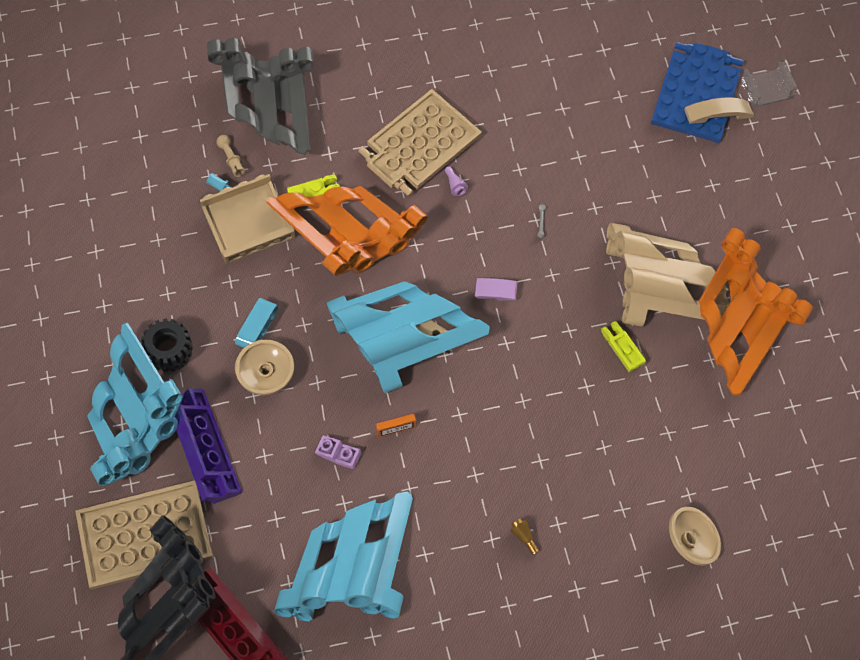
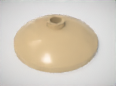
M258 340L247 345L239 353L235 363V372L239 383L247 391L257 395H270L279 392L288 385L294 373V361L289 350L281 343L273 340ZM263 371H269L268 374H263Z
M682 507L672 514L669 521V533L678 553L695 565L705 566L714 562L721 551V540L711 519L702 511L693 507Z

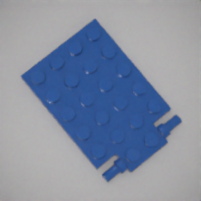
M676 42L674 48L686 51V54L673 51L651 124L720 143L727 117L708 118L705 123L690 124L684 109L687 106L706 100L733 98L741 69L728 65L733 64L742 67L744 60L732 57V55L727 54L728 51L694 42V44L688 43L687 45Z

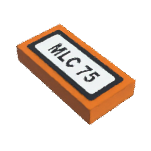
M414 414L377 423L376 432L378 438L416 428V418Z

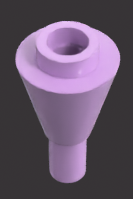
M446 167L445 172L449 177L451 194L453 196L464 195L468 185L453 172L451 167Z

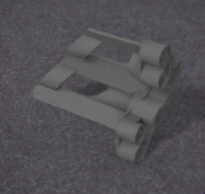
M229 38L225 43L217 39L208 41V61L221 66L227 114L239 123L242 121L251 125L256 130V134L279 146L280 142L292 147L296 153L306 155L310 150L304 73L314 68L313 49L301 47L295 52L291 48H285L280 51L279 56H273L269 61L255 60L251 54L242 51L241 41L237 38ZM238 83L252 92L254 112L250 108L239 104ZM277 109L292 114L293 132L278 124Z

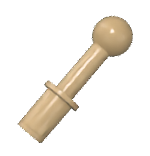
M220 135L217 138V145L219 148L224 149L228 157L226 163L231 167L234 176L240 177L239 171H241L242 175L245 173L240 163L241 159L238 155H234L230 147V138L227 135Z

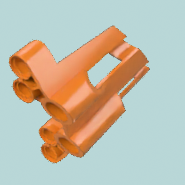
M362 186L352 189L349 187H334L325 191L324 195L306 197L296 192L285 193L277 198L268 197L266 202L326 257L321 263L335 276L351 270L354 273L364 272L375 261L388 254L395 255L407 248L410 240L416 236L428 218L416 205L398 214ZM348 200H358L379 219L372 224L370 229H367L347 212L341 204ZM299 206L311 208L331 226L330 233L327 235L320 234L294 208Z
M731 228L721 242V247L726 255L698 302L701 317L706 320L710 334L707 340L716 365H721L724 368L727 376L726 385L731 394L741 395L786 322L803 325L811 314L813 306L805 300H798L797 294L789 288L781 290L773 282L766 283L757 272L758 264L755 260L761 249L760 245L754 240H746L745 234L741 230ZM728 281L731 302L723 314L720 315L714 300ZM741 331L747 340L749 349L738 364L735 352L730 346Z

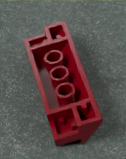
M211 568L205 570L204 576L212 585L216 597L210 603V609L200 618L199 622L230 660H288Z

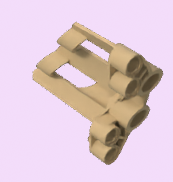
M610 223L607 229V239L609 240L606 254L622 257L626 264L624 273L626 291L623 296V307L625 309L622 322L642 327L645 323L648 309L705 320L701 317L699 302L693 299L685 283L704 286L706 289L715 274V270L711 266L700 263L698 252L688 243L631 231L629 226ZM656 247L677 250L681 260L666 258ZM725 285L714 300L720 315L723 314L729 305L726 297L728 289Z

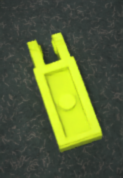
M332 174L325 176L323 179L320 178L288 187L287 192H296L306 197L324 195V192L328 189L340 187V185H330L337 181L336 175Z
M616 321L611 323L616 336H613L607 327L601 328L603 336L629 373L646 363L645 358L631 338Z

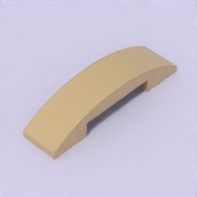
M739 98L711 99L692 104L684 109L690 124L705 123L708 118L736 116L737 119L754 117L749 102Z

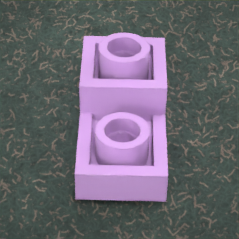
M477 278L476 298H496L498 301L516 300L517 281Z
M322 436L315 451L316 455L353 470L362 453L358 448L344 445L340 440L327 436Z

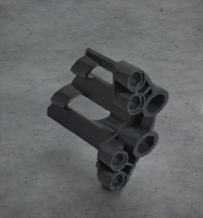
M164 515L149 529L154 536V541L161 545V550L122 597L124 608L118 617V629L121 637L126 641L125 655L120 660H133L160 630H164L168 634L144 659L158 660L191 624L195 625L210 609V603L216 597L212 585L204 576L201 567L203 558L200 551ZM162 576L172 587L139 620L135 612L136 602Z

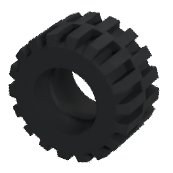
M167 318L163 319L162 322L159 320L155 321V325L150 324L148 326L149 330L145 329L143 332L144 336L141 337V345L156 370L159 371L162 368L163 372H167L168 369L173 372L177 367L181 369L183 363L187 364L189 362L188 357L191 358V351L193 350L187 328L183 327L181 322L176 323L174 319L168 321ZM165 340L177 341L176 346L171 350L160 351L157 349L159 344Z

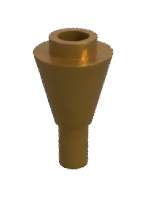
M520 518L512 523L511 526L513 528L510 531L524 545L526 544L532 555L538 553L539 550L533 542L527 520L523 521Z

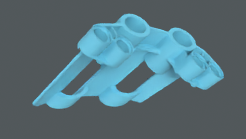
M128 323L122 325L121 334L116 336L111 345L110 358L113 363L111 373L107 381L100 382L95 388L92 397L93 408L87 415L104 453L90 469L100 486L123 479L130 473L133 475L139 474L147 468L151 460L150 454L161 440L169 438L177 429L178 421L175 414L183 398L173 380L170 379V381L166 382L162 380ZM126 352H129L148 384L147 390L143 393H137L121 366L122 358ZM110 399L114 400L129 426V429L120 432L116 437H114L103 418L104 406Z

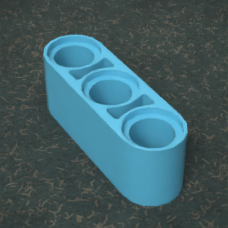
M259 298L240 329L235 344L245 348L250 343L262 340L277 314L278 305Z

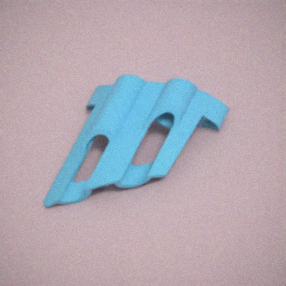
M405 281L349 301L343 295L326 302L338 333L346 332L350 334L357 343L363 356L373 366L384 394L403 387L397 370L489 334L490 326L480 319H473L463 313L460 309L461 307L436 294L428 295L416 285ZM398 295L410 302L391 311L371 308L374 304ZM437 317H441L447 323L457 327L437 336L424 334L416 328L417 325Z
M409 492L397 493L392 499L384 503H376V500L362 504L346 511L343 519L334 523L325 522L312 530L292 588L279 592L274 612L281 617H291L294 615L299 620L311 621L315 609L324 607L327 602H344L347 606L360 608L367 614L374 615L380 612L387 618H398L404 596L392 589L391 584L413 500ZM389 517L384 538L375 542L364 543L369 524L383 521ZM339 538L334 557L320 568L314 570L321 544Z

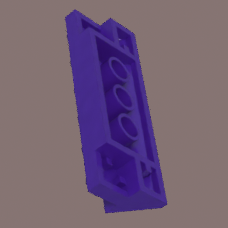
M188 389L186 392L181 393L183 398L175 414L178 421L176 430L202 501H212L213 504L241 494L242 490L204 389Z

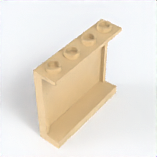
M270 174L259 175L252 181H243L238 186L224 188L217 194H208L203 199H200L202 210L225 264L295 238L294 228L266 203L268 197H278L271 182Z

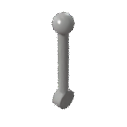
M541 204L538 208L540 211L538 238L544 237L543 218L546 206Z

